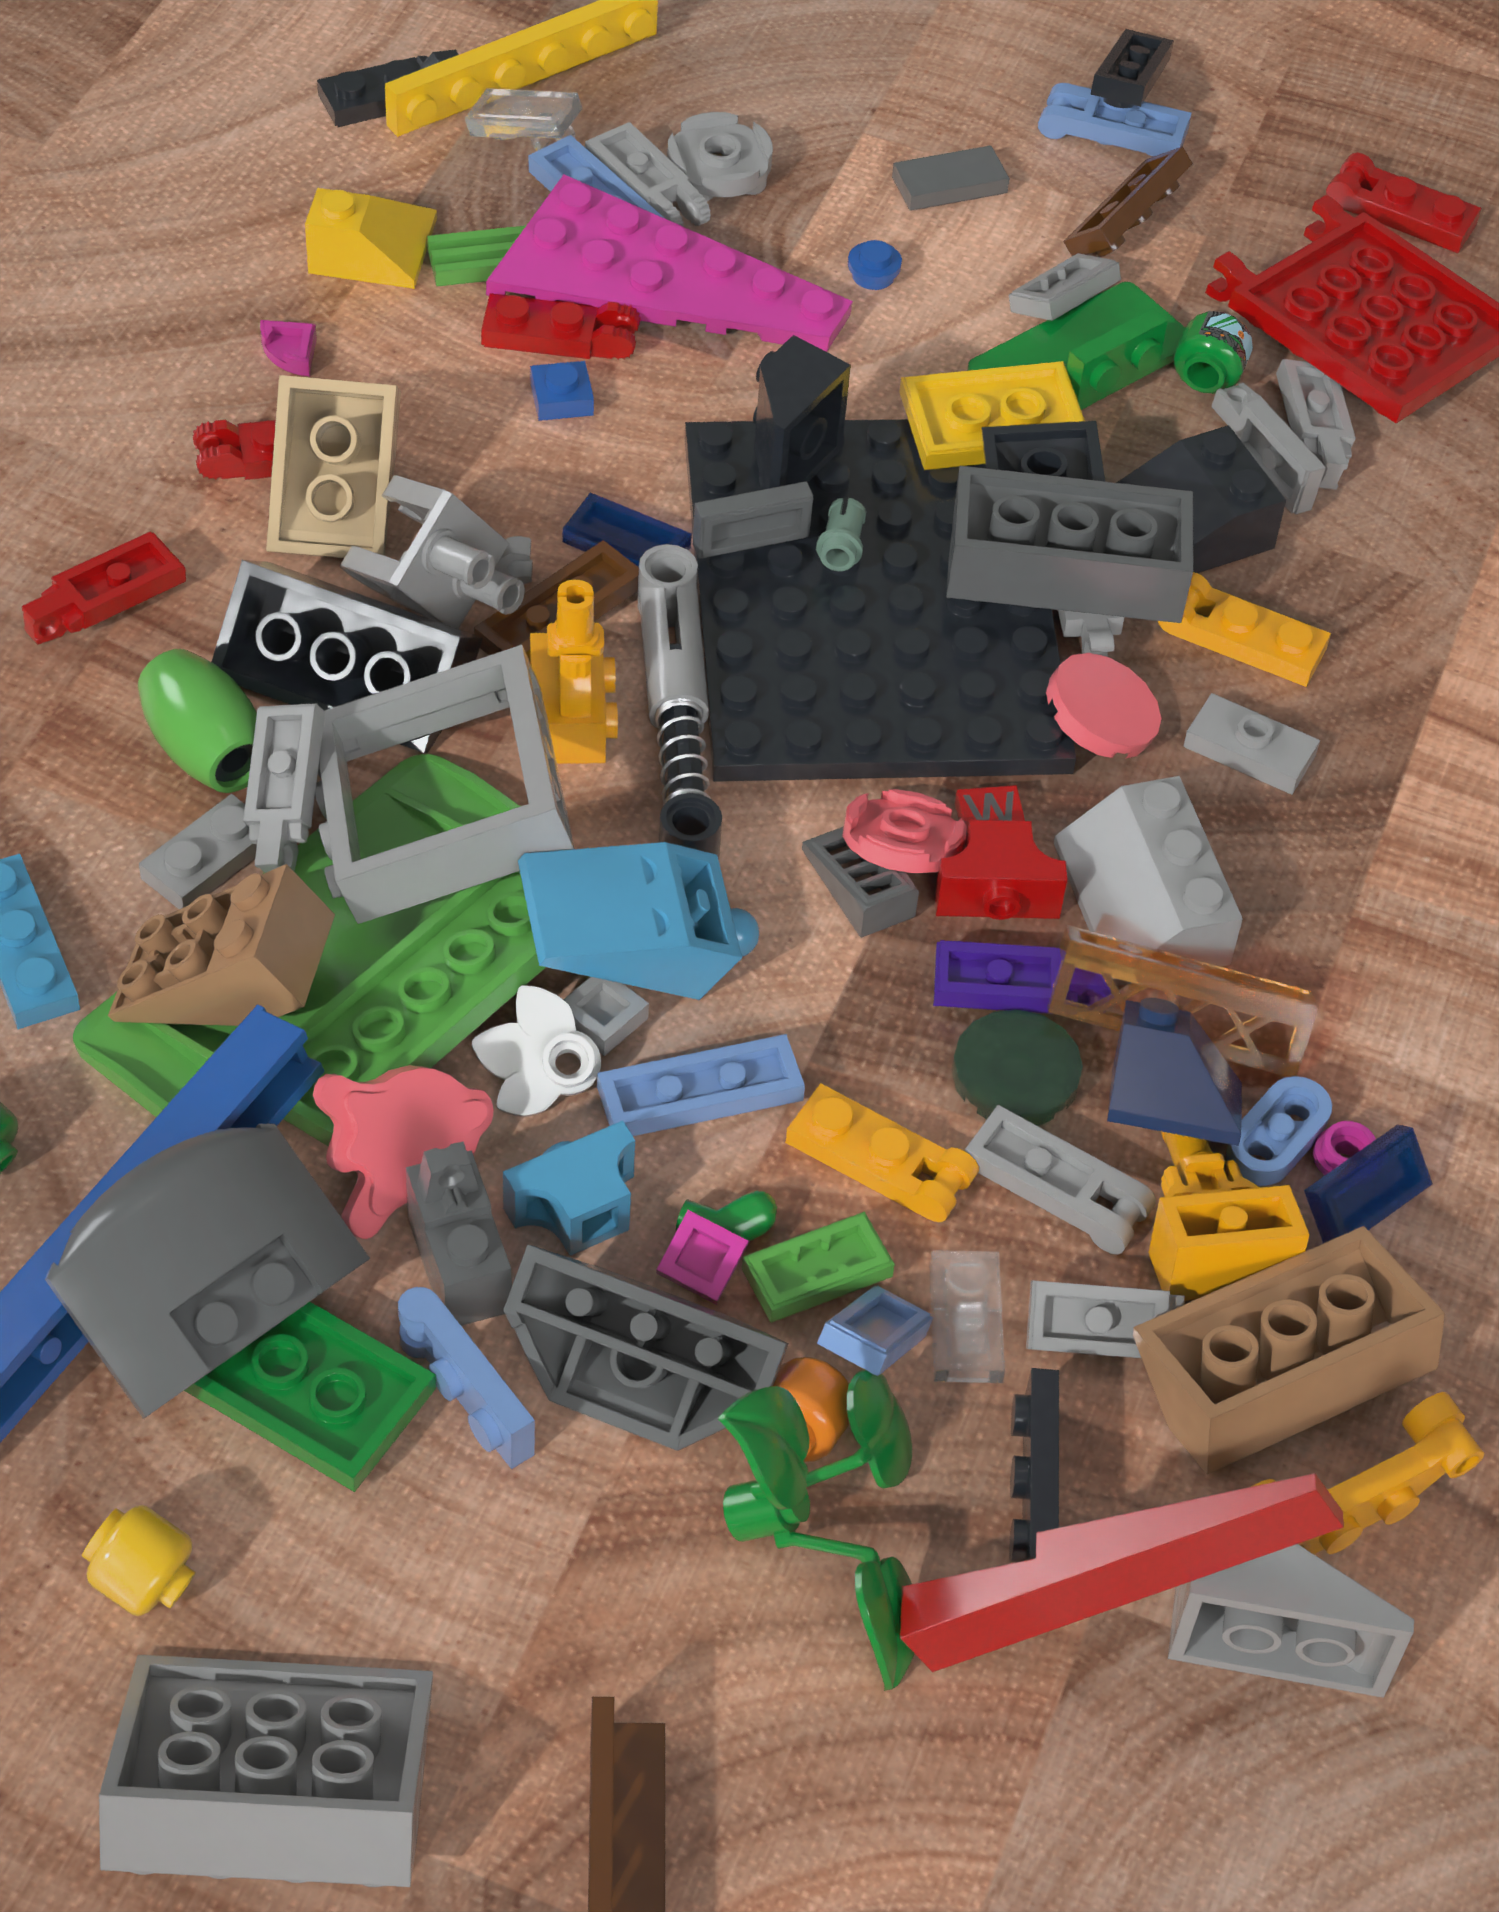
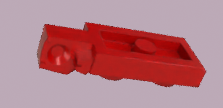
M147 532L52 576V586L41 593L42 597L22 606L24 629L37 645L62 637L67 630L70 633H75L83 628L87 629L186 582V568L154 532Z

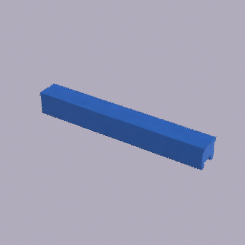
M257 1004L1 1290L0 1443L88 1343L84 1334L45 1281L51 1264L54 1262L59 1265L68 1239L72 1234L70 1231L78 1220L117 1180L142 1162L173 1145L219 1129L256 1128L258 1124H275L277 1126L325 1071L320 1062L308 1057L303 1047V1044L308 1039L305 1030L268 1013L264 1007Z

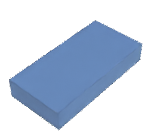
M877 1285L828 1320L824 1325L817 1344L879 1376L925 1338L934 1317L930 1316L931 1314Z

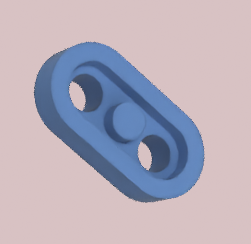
M1292 1076L1277 1081L1243 1117L1239 1146L1228 1144L1226 1160H1234L1238 1164L1242 1177L1257 1186H1269L1280 1182L1316 1143L1318 1136L1326 1130L1332 1112V1101L1329 1094L1320 1084L1305 1077ZM1289 1115L1299 1116L1303 1121H1294ZM1251 1155H1259L1265 1158L1266 1160H1259L1252 1157Z

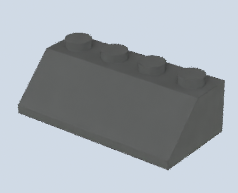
M968 466L959 467L949 551L947 598L1151 621L1182 622L1193 575V491Z

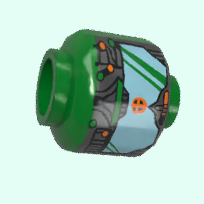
M1216 311L1198 314L1187 324L1174 354L1175 370L1182 381L1201 393L1215 394L1217 389L1235 386L1240 381L1253 350L1252 336L1247 327L1232 315Z

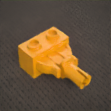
M576 579L567 580L558 587L557 620L555 623L548 624L547 633H530V664L541 687L557 764L606 763V739L618 738L617 702H606L605 693H615L616 690L615 657H604L603 655L604 629L600 623L594 622L593 587L583 580Z
M1161 1131V1136L1167 1144L1174 1166H1169L1165 1169L1161 1177V1187L1165 1197L1159 1198L1148 1253L1162 1291H1170V1295L1185 1296L1184 1301L1196 1300L1306 1251L1310 1234L1290 1185L1260 1188L1242 1177L1238 1164L1234 1160L1227 1161L1224 1171L1225 1160L1223 1155L1213 1153L1207 1140Z

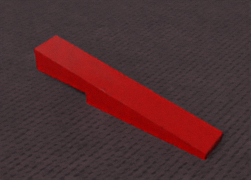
M1316 1473L1037 1532L1035 1559L903 1586L900 1638L932 1672L1344 1528L1343 1510Z

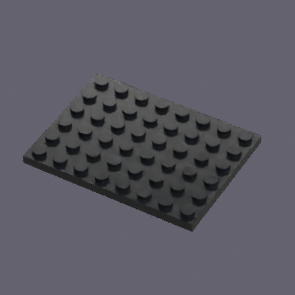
M908 419L845 420L842 449L808 482L813 494L809 537L700 559L694 549V556L698 564L697 593L709 707L708 724L713 782L1063 775L1074 773L1076 763L1074 741L1058 725L1054 718L1058 710L1053 700L1048 704L1046 695L1050 677L1060 665L1052 610L946 597L949 551L959 467L924 470ZM753 421L685 422L684 439L692 534L694 529L695 503L764 490L754 452L756 425ZM985 464L969 465V466H968V467L986 468V467H985ZM843 498L844 504L841 515H844L848 499L851 498L860 502L866 510V518L860 535L863 545L862 557L850 569L834 571L827 568L816 551L817 540L826 531L831 504L835 500Z

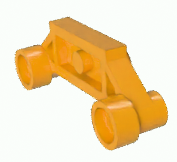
M1439 1392L1426 1398L1416 1405L1403 1419V1428L1415 1442L1413 1447L1328 1489L1329 1493L1343 1510L1344 1528L1301 1542L1298 1545L1312 1554H1316L1324 1549L1328 1554H1335L1351 1545L1361 1535L1364 1528L1380 1520L1390 1525L1405 1518L1420 1503L1418 1495L1445 1473L1450 1478L1460 1477L1473 1469L1483 1459L1485 1453L1463 1425L1465 1415L1447 1392ZM1267 1479L1259 1483H1256L1253 1486L1272 1483L1276 1481L1274 1479Z

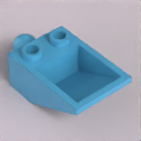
M660 842L524 853L518 860L539 966L700 1000L742 957L749 954L758 943L759 926L755 918L743 909L730 908L716 854Z

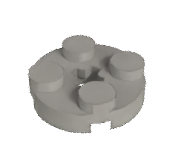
M707 112L689 117L681 123V131L675 136L672 133L668 139L667 157L690 178V183L699 191L700 195L703 194L706 201L713 197H734L743 194L755 195L761 193L766 187L767 176L772 166L773 145L768 133L755 122H753V130L745 125L738 124V115L728 112ZM721 152L722 156H715L712 153Z

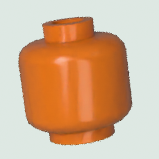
M812 1357L793 1358L781 1365L773 1385L788 1390L801 1408L809 1432V1450L806 1458L803 1460L804 1462H814L829 1455L850 1424L847 1414V1390L850 1382L838 1369L829 1363Z

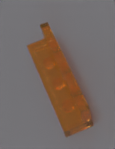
M1066 925L1059 947L1062 960L1047 1006L1049 1013L1120 1032L1123 1015L1107 1011V1009L1119 1004L1124 1013L1126 999L1150 987L1164 991L1168 1000L1176 1004L1179 1010L1188 1011L1192 1014L1210 1004L1226 1008L1236 1027L1214 1039H1210L1225 1060L1286 1077L1298 1075L1319 1010V1006L1311 991ZM1075 967L1102 974L1112 994L1090 1006L1066 1000ZM1113 978L1131 982V984L1119 989ZM1175 995L1194 1000L1181 1006ZM1237 1011L1255 1017L1243 1023ZM1272 1021L1295 1027L1285 1059L1259 1052L1249 1033ZM1242 1037L1249 1049L1230 1043Z

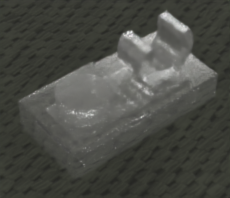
M487 88L464 119L470 136L493 137L496 140L531 137V143L534 149L538 151L547 147L551 139L559 141L569 135L576 139L575 131L571 124L582 110V105L578 93Z
M932 1250L929 1272L931 1316L934 1317L932 1320L934 1382L1003 1383L1005 1355L999 1252Z

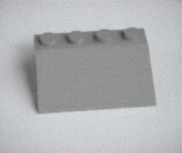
M137 1655L99 1793L100 1870L132 1872L140 1875L159 1873L209 1876L216 1879L232 1877L285 1880L292 1883L324 1882L361 1884L368 1887H410L418 1836L433 1671Z

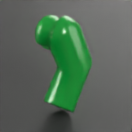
M759 1190L744 1194L719 1210L687 1199L680 1210L676 1231L687 1210H690L748 1240L749 1243L772 1228L776 1221L777 1205L770 1194Z

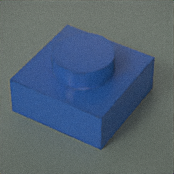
M585 361L530 366V384L538 421L594 416V397Z

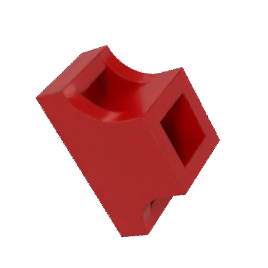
M969 820L965 849L957 855L940 859L935 892L936 916L990 917L996 920L1009 918L1060 919L1068 881L1066 861L1051 858L1038 849L1033 840L1032 821Z

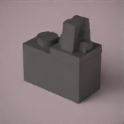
M464 1142L451 1144L445 1149L433 1148L424 1151L421 1164L406 1167L408 1221L432 1291L440 1298L461 1326L505 1314L503 1309L512 1288V1270L491 1213V1203L472 1150L467 1151Z

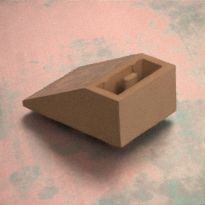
M285 864L262 875L258 873L251 874L238 885L217 894H204L195 899L190 905L165 916L162 914L155 915L144 922L135 935L136 944L126 969L117 981L118 991L108 1016L114 1022L238 1026L257 1004L276 1017L303 1008L335 914Z

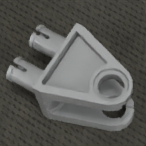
M398 475L393 476L382 497L391 502L399 503L400 507L398 510L423 524L408 551H404L398 561L357 546H351L340 565L341 569L374 591L423 617L459 629L475 600L494 607L499 612L507 615L518 609L525 593L522 581L514 576H508L495 570L498 561L509 545L508 541L453 493Z

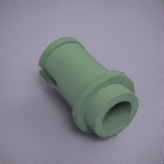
M843 498L837 499L831 504L826 531L817 540L816 551L827 568L834 571L848 570L858 563L862 557L863 545L860 535L866 518V510L860 502L851 498L848 499L844 515H841L844 504Z

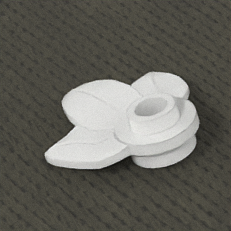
M520 986L518 988L516 998L517 1023H506L490 1028L475 1036L472 1040V1048L484 1068L496 1077L505 1080L498 1095L497 1108L514 1115H536L546 1111L560 1095L571 1096L586 1091L595 1083L601 1068L599 1049L590 1037L576 1031L574 1016L569 1004L559 996L535 986ZM572 1053L579 1058L581 1067L576 1073L566 1075L557 1069L556 1059L561 1054Z

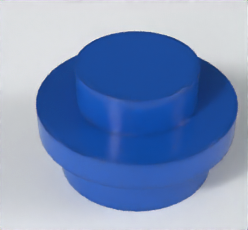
M870 240L854 246L849 252L848 268L852 273V278L859 286L865 289L881 290L887 288L901 271L902 258L900 253L893 246L883 241Z

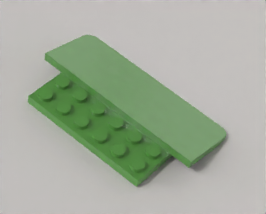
M432 754L412 756L400 762L353 800L361 859L521 806L476 774L440 756ZM319 829L307 838L306 843L297 845L299 851L294 872L335 914L305 1006L278 1018L305 1030L308 1039L303 1044V1047L308 1057L320 1062L325 1070L319 1078L325 1074H337L355 1082H366L376 1079L389 1070L408 1065L432 1068L518 992L520 986L528 984L546 968L539 966L520 871L357 924L344 897L333 898L325 876V867L333 865V860H330L325 851ZM114 993L78 1023L73 1032L74 1045L84 1061L157 1117L238 1026L114 1022L108 1016L116 993ZM316 1081L283 1119L329 1146L334 1124L330 1117L315 1103L313 1091L317 1083Z

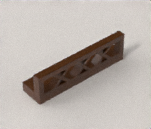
M592 1696L588 1912H665V1723H614L615 1697Z

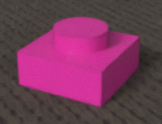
M687 1210L656 1269V1274L717 1305L748 1246V1240Z

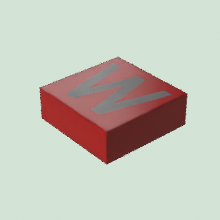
M1017 785L958 789L956 792L955 807L958 820L962 818L967 826L966 838L969 820L1025 821Z

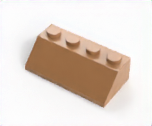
M1362 1226L1133 1327V1338L1168 1428L1208 1475L1438 1369L1445 1312L1377 1239Z

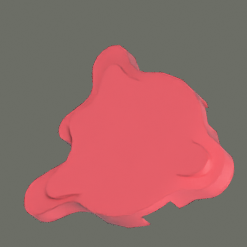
M413 1065L389 1070L376 1079L366 1082H355L337 1074H325L318 1079L313 1091L315 1103L330 1117L334 1124L333 1134L326 1154L327 1164L333 1170L343 1173L356 1171L358 1176L357 1183L341 1216L353 1235L362 1239L373 1237L378 1233L388 1217L397 1208L407 1203L406 1167L421 1164L424 1151L433 1148L445 1149L453 1143L464 1142L466 1150H472L474 1156L480 1136L490 1126L493 1119V1103L486 1092L475 1088H467L451 1075L439 1070Z

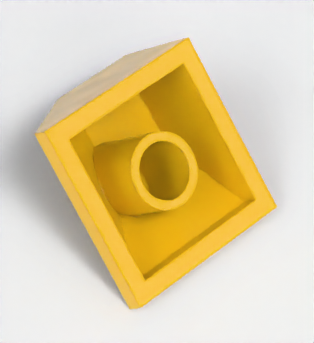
M317 188L305 222L308 274L415 289L427 251V236L432 235L437 220V210L371 195Z

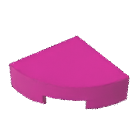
M261 320V343L266 356L276 366L285 371L310 377L317 340L316 324Z

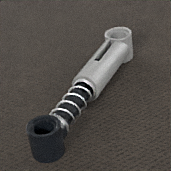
M670 544L658 545L647 550L640 558L637 607L641 615L649 718L651 724L659 730L657 741L661 749L658 757L663 767L660 778L664 785L662 791L664 803L660 812L659 843L667 842L716 854L719 860L722 813L719 806L704 792L708 789L710 783L709 779L703 775V771L706 770L708 763L701 756L706 743L699 737V734L704 729V723L709 716L697 593L698 564L695 556L685 548ZM669 627H674L676 643L669 644Z

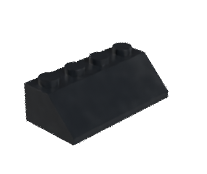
M242 560L211 662L227 673L240 687L290 705L317 704L325 711L475 661L483 638L271 562ZM442 730L401 743L400 745L422 753H428Z

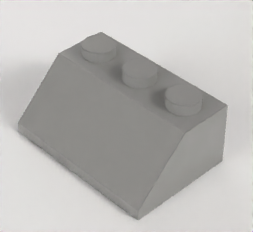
M1180 776L1121 786L1055 835L1054 846L1060 860L1066 861L1067 878L1103 966H1111L1112 987L1231 964L1243 918Z

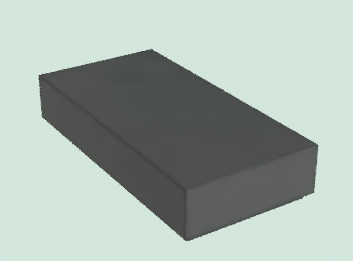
M991 145L893 163L892 178L910 211L1008 193L1010 180Z
M807 481L695 503L693 546L698 558L809 537L813 494Z

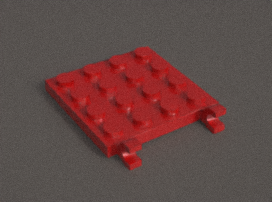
M1328 194L1314 201L1312 211L1320 215L1324 222L1320 220L1315 221L1305 228L1303 234L1312 243L1257 275L1248 270L1236 255L1228 251L1216 258L1213 268L1222 273L1226 279L1220 277L1207 285L1205 291L1208 296L1219 302H1227L1229 300L1228 307L1247 319L1251 325L1270 335L1287 347L1294 355L1303 358L1373 407L1377 413L1387 417L1394 423L1400 422L1499 357V302L1365 212L1356 217L1351 216L1344 211L1340 203Z

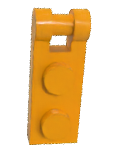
M1194 572L1182 622L1158 621L1160 627L1173 636L1305 687L1310 682L1327 650L1331 633L1214 589L1210 586L1207 579Z
M821 1083L787 1127L786 1144L934 1222L946 1220L957 1204L956 1197L954 1196L959 1189H967L979 1172V1165L976 1160L964 1150L952 1147L945 1149ZM921 1172H924L934 1179L923 1182L917 1179Z

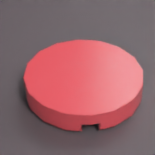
M1082 653L1071 655L1058 666L1050 677L1046 695L1048 704L1053 700L1058 710L1054 718L1060 728L1081 747L1099 756L1113 758L1116 753H1128L1126 758L1137 757L1158 735L1162 720L1158 702L1147 684L1129 667L1107 656Z
M892 789L882 791L881 799L868 801L867 793L856 797L847 806L842 837L853 852L868 862L889 870L908 873H930L939 871L941 858L957 855L964 850L967 826L962 818L959 821L952 819V809L940 800L917 792Z

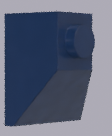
M1146 998L1141 1000V1002L1126 1000L1112 1068L1107 1121L1239 1146L1242 1122V1082L1192 1013L1179 1010L1176 1004L1159 998Z

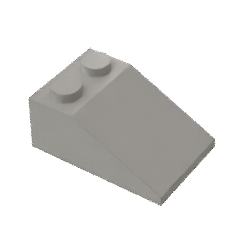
M1296 1544L1175 1587L1168 1659L1384 1698L1414 1633V1619Z

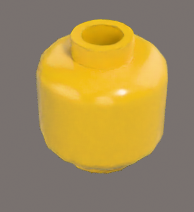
M144 1505L135 1506L126 1513L117 1508L114 1509L96 1531L82 1554V1557L90 1562L87 1568V1580L91 1587L135 1616H142L150 1612L158 1602L171 1609L196 1574L194 1570L185 1565L192 1551L191 1538L178 1527Z

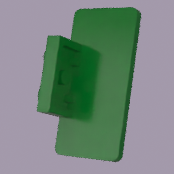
M1121 282L1086 300L1053 321L1047 320L972 358L968 363L967 371L1064 361L1082 410L1173 362L1176 348L1186 327L1134 283Z

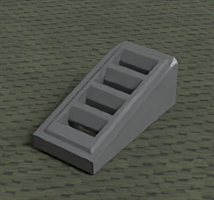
M843 827L803 841L802 851L860 938L915 917L919 891L905 872L889 870L868 862L851 849L835 855L829 853L847 845L842 837ZM858 858L863 861L845 869L841 866ZM868 873L872 875V877L858 882L854 880V878ZM879 887L882 890L870 896L866 893Z

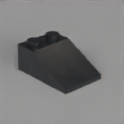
M1229 425L1179 440L1116 482L1193 491L1194 573L1207 571L1275 549L1286 499Z

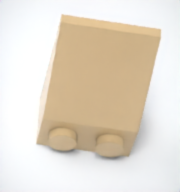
M279 375L266 551L345 558L351 546H357L383 556L385 555L391 501L383 498L382 494L394 475L401 391L396 385Z

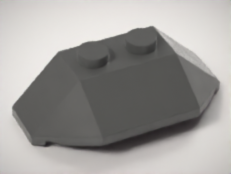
M527 1245L503 1309L512 1329H515L523 1350L549 1401L676 1451L682 1450L726 1429L718 1420V1417L724 1410L748 1392L773 1386L789 1344L736 1318L613 1271L533 1245Z

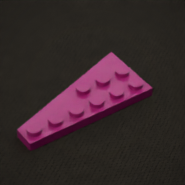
M565 174L560 178L486 281V295L488 296L490 293L506 295L508 291L535 296V299L562 300L592 305L598 308L607 302H617L620 305L625 303L628 306L632 305L633 308H637L636 311L640 312V321L676 327L677 320L706 324L705 332L726 335L727 328L754 332L764 342L782 345L795 335L826 352L850 317L853 301Z

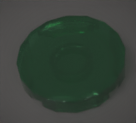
M1023 1010L995 1011L973 1021L958 1039L952 1064L956 1091L964 1102L967 1098L971 1104L978 1107L977 1114L988 1119L997 1105H1000L1036 1126L1053 1120L1055 1113L1063 1110L1065 1106H1067V1109L1076 1098L1083 1069L1078 1045L1063 1027L1044 1015Z

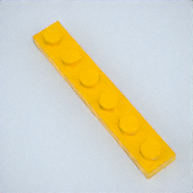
M598 0L385 83L386 125L399 137L656 35L658 0Z

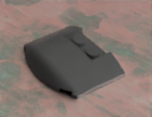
M258 1124L256 1128L219 1129L184 1140L157 1153L129 1171L107 1189L78 1220L70 1231L72 1234L68 1239L59 1265L54 1262L51 1264L45 1281L139 1414L145 1419L364 1264L370 1257L275 1124Z

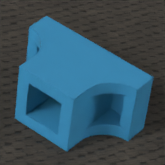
M622 1120L573 1142L563 1141L554 1144L542 1155L503 1171V1209L514 1228L539 1226L550 1230L559 1238L569 1256L628 1231L630 1227L631 1192L625 1182L634 1177L635 1139L624 1121Z

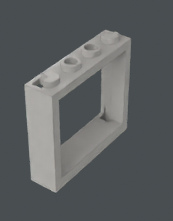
M522 645L325 710L318 776L322 781L316 783L315 791L319 808L323 816L327 818L326 823L319 825L321 840L330 860H333V865L325 867V876L333 898L344 897L357 924L520 871L518 860L524 853L575 849L541 687ZM510 707L529 804L361 859L347 761Z

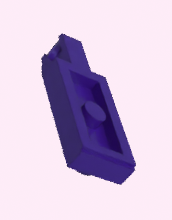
M940 940L936 945L933 1006L1061 1014V1012L1064 1014L1076 1013L1077 1010L1108 1009L1112 984L1111 966L1078 964V959L1064 956V948Z

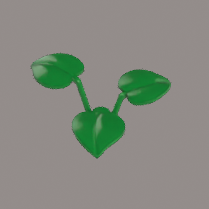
M865 1369L857 1372L849 1383L847 1390V1414L852 1433L861 1447L849 1457L808 1472V1467L803 1460L806 1458L809 1450V1432L801 1408L794 1396L788 1390L779 1386H769L748 1392L732 1403L718 1417V1420L739 1443L756 1479L730 1485L726 1489L723 1499V1511L727 1527L732 1536L740 1542L774 1536L778 1549L797 1546L860 1560L862 1563L857 1566L855 1571L857 1603L883 1679L884 1691L892 1690L901 1682L915 1655L900 1638L902 1588L912 1584L904 1566L896 1557H887L880 1561L877 1551L872 1547L797 1533L796 1530L801 1522L807 1521L810 1515V1499L806 1487L858 1468L867 1462L875 1482L882 1489L898 1486L904 1481L912 1461L911 1433L905 1414L882 1373L876 1376Z

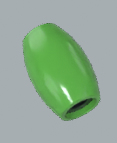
M172 649L156 656L146 665L138 680V693L144 717L156 741L176 765L202 784L222 793H232L248 787L257 712L250 699L221 668L191 651Z

